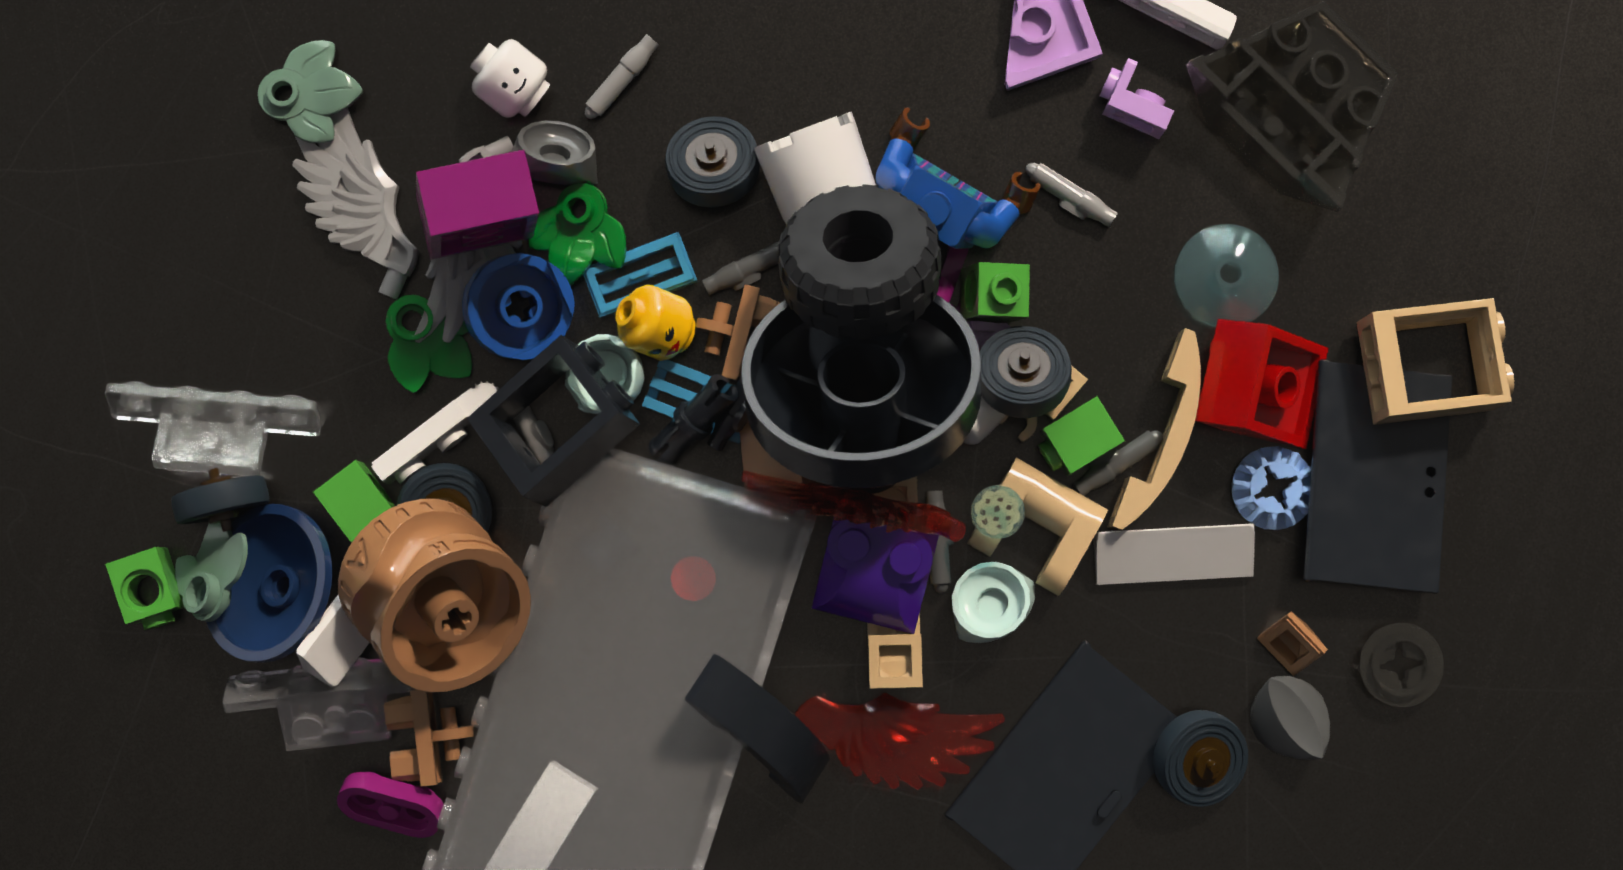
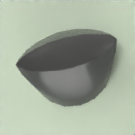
M547 120L530 123L521 129L512 152L525 150L532 180L559 185L576 183L598 184L595 144L586 131L565 122Z
M1292 676L1269 678L1256 694L1250 708V724L1256 738L1266 749L1286 757L1303 760L1322 759L1327 751L1330 739V719L1322 695L1310 683Z

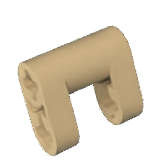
M1016 457L997 490H1004L1008 493L1009 497L1017 500V511L1021 515L1060 536L1036 580V584L1059 596L1088 549L1108 509ZM976 525L967 544L990 557L1004 534L990 535L986 532L985 528Z

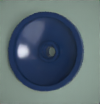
M264 504L249 509L241 514L240 518L232 522L233 530L231 532L233 535L237 533L246 535L248 543L246 564L241 577L231 588L232 595L228 608L216 620L206 622L213 638L227 653L238 659L257 663L276 661L297 650L306 636L319 624L326 609L332 585L330 550L326 538L316 522L296 508L282 504Z

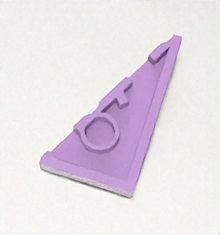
M1014 0L1004 83L1007 91L1101 58L1103 53L1083 0Z

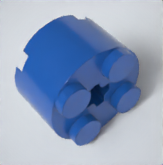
M525 253L507 254L487 261L475 271L468 281L462 300L464 322L473 339L488 352L514 360L534 359L560 335L565 336L570 327L575 307L571 286L560 269L541 257ZM512 293H515L518 298L529 299L530 306L523 310L525 318L522 321L517 315H508L506 312V307L512 303L510 297Z

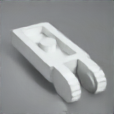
M481 381L478 385L475 384L474 389H468L374 460L371 466L372 469L388 485L395 480L400 485L405 484L414 473L426 467L422 462L426 456L437 448L444 453L456 446L467 436V432L464 430V427L470 423L467 417L496 393L499 388L494 386V383L490 384L488 381L486 383Z

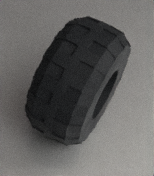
M863 184L857 187H849V185L837 187L834 191L826 194L821 193L795 212L787 221V226L783 233H781L779 240V275L785 299L791 310H794L803 322L817 330L824 331L830 336L842 339L844 337H851L857 340H868L874 336H887L895 333L924 314L926 308L934 301L937 295L939 279H941V252L935 224L932 223L928 213L919 204L917 205L912 200L907 199L906 196L892 189L885 190L878 188L876 185Z

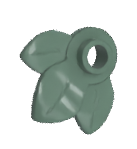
M311 41L298 46L290 52L283 69H277L268 73L258 87V101L263 111L275 120L286 121L297 138L309 143L333 141L335 131L331 115L350 107L363 94V89L354 78L332 67L336 50L335 44L330 41ZM281 86L292 88V95L286 101H278L274 97L276 90Z
M209 523L197 555H186L177 558L175 576L178 591L183 596L185 609L192 613L196 619L212 622L219 618L228 608L232 595L231 588L241 577L246 564L248 543L245 534L237 533L233 535L231 530L223 532L221 523Z

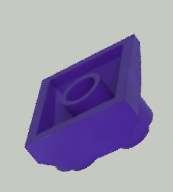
M837 506L812 609L914 634L940 531Z

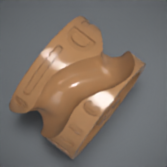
M418 499L404 502L374 518L359 532L349 546L341 563L338 577L339 599L342 609L351 623L372 644L379 658L390 672L402 683L416 690L448 692L464 688L483 679L496 670L510 656L527 627L530 615L531 594L528 581L521 569L497 544L492 542L488 533L464 508L453 502L440 499Z

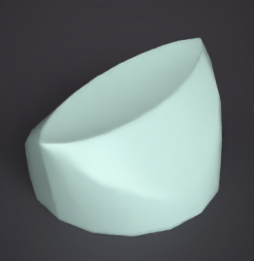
M999 562L980 563L968 569L957 581L952 594L953 615L959 639L972 643L992 642L1014 632L1026 620L1035 600L1034 582L1012 566Z

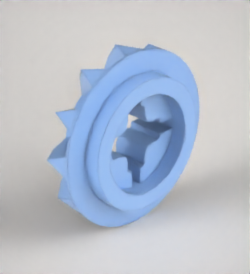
M1280 446L1264 447L1253 451L1240 462L1233 475L1232 497L1236 508L1248 522L1259 528L1280 530L1294 526L1308 514L1311 467L1308 466L1299 453ZM1265 466L1276 480L1289 479L1291 477L1294 479V482L1289 483V487L1282 491L1285 508L1273 496L1266 498L1263 496L1258 499L1254 496L1260 493L1261 489L1267 485Z

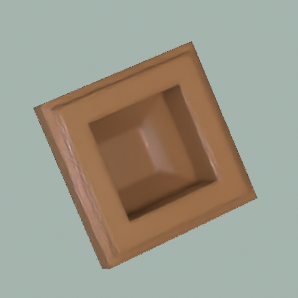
M1289 612L1257 637L1293 676L1324 655L1328 650L1312 629L1293 612Z

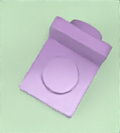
M1128 58L1121 71L1112 67L1106 79L1100 97L1107 99L1108 102L1102 115L1160 139L1167 129L1174 110L1165 107V100L1155 93L1144 89H1137L1135 93L1126 90L1138 63Z

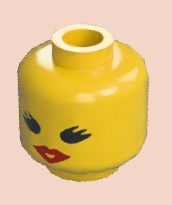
M647 284L636 288L629 296L622 299L616 310L618 336L625 346L660 361L671 359L678 353L686 350L695 335V319L693 318L692 308L687 300L653 285Z

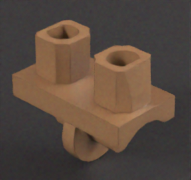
M746 284L744 285L734 326L727 324L732 305L723 302L716 303L712 320L697 318L695 326L697 330L709 333L704 350L705 353L719 356L724 337L731 339L722 376L730 380L729 382L736 384L741 376L742 360L751 327L756 328L762 319L774 307L780 304L769 297L761 296L760 288Z
M412 690L410 691L411 696H404L384 703L387 731L414 728L416 748L390 752L392 780L420 781L421 787L437 785L439 782H443L439 741H443L445 761L461 759L459 739L473 737V726L458 727L456 708L447 707L440 708L442 729H437L433 692Z

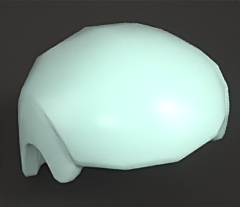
M597 334L581 341L578 345L584 341L587 342L604 361L605 366L600 371L608 382L615 380L634 401L641 393L645 379L644 367L637 352L627 348L619 336L609 334ZM571 369L566 372L565 387L577 402L578 409L586 413L599 414L601 412L600 408Z

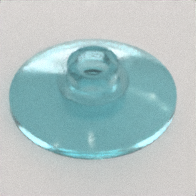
M1220 224L1201 230L1184 245L1176 261L1174 281L1179 299L1187 311L1203 323L1216 327L1218 319L1251 322L1262 315L1272 303L1277 292L1279 270L1273 251L1261 236L1243 226ZM1230 264L1238 270L1236 282L1227 283L1221 278L1220 270L1223 265Z

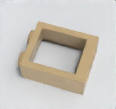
M1494 298L1371 312L1356 322L1373 425L1494 411L1512 402L1511 394L1514 390V375L1510 365L1505 364L1502 347L1505 339V323L1502 315L1496 312ZM1466 323L1478 395L1408 403L1396 331Z

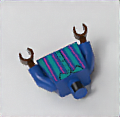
M905 108L890 129L892 140L889 142L876 172L877 186L885 190L892 189L906 196L907 199L912 200L917 205L919 204L928 213L932 223L935 224L939 240L955 249L972 248L973 245L982 248L993 247L1017 220L1019 214L1028 213L1031 210L1041 184L1037 183L1033 189L1024 188L1019 185L1023 173L1016 172L1012 175L1002 200L997 202L913 153V148L917 146L930 127V121L926 117L920 126L913 124L907 117L910 108Z

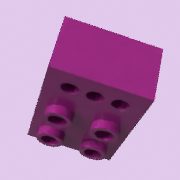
M524 149L416 172V199L430 260L533 238L539 210Z

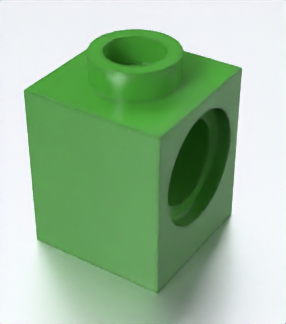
M978 262L962 268L960 314L966 321L1011 323L1028 318L1030 264Z
M1098 396L1039 431L1044 441L1037 446L1052 471L1061 468L1064 474L1068 476L1125 440Z
M354 460L313 492L351 543L359 532L374 518L396 506L364 462Z
M153 547L105 564L125 624L142 623L144 631L174 622L173 612L185 608L183 596L178 591L175 568L168 548ZM147 576L153 577L159 585L158 598L149 606L139 599L137 593L139 583Z

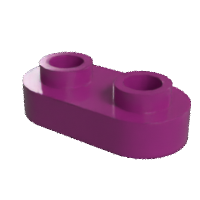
M356 772L348 775L337 796L338 807L349 818L364 824L417 838L434 835L438 831L445 813L444 803L431 789L392 780L374 772Z

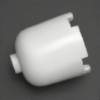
M852 111L789 134L790 136L773 142L769 141L754 148L786 225L795 212L821 193L826 194L834 191L837 187L847 185L849 187L862 186L863 184L876 185Z

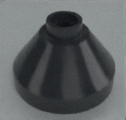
M936 295L934 301L926 308L925 313L917 320L903 326L895 333L887 336H874L868 340H857L851 337H844L842 339L830 336L822 330H817L803 322L798 314L791 310L785 299L774 307L755 328L749 338L742 360L741 376L747 418L756 439L765 451L782 466L800 476L819 483L844 487L859 494L883 492L893 487L896 483L916 477L943 462L966 439L977 419L980 409L981 358L978 343L972 329L963 316L939 295Z

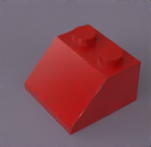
M1218 319L1214 338L1210 344V356L1203 388L1199 394L1195 421L1223 431L1306 449L1316 406L1319 360L1327 358L1329 348L1269 324Z

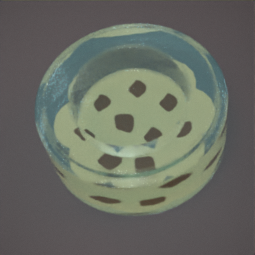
M1001 485L990 486L982 490L974 498L970 512L971 520L975 528L982 535L992 539L1006 538L1014 534L1021 527L1025 516L1024 504L1020 496L1011 488Z

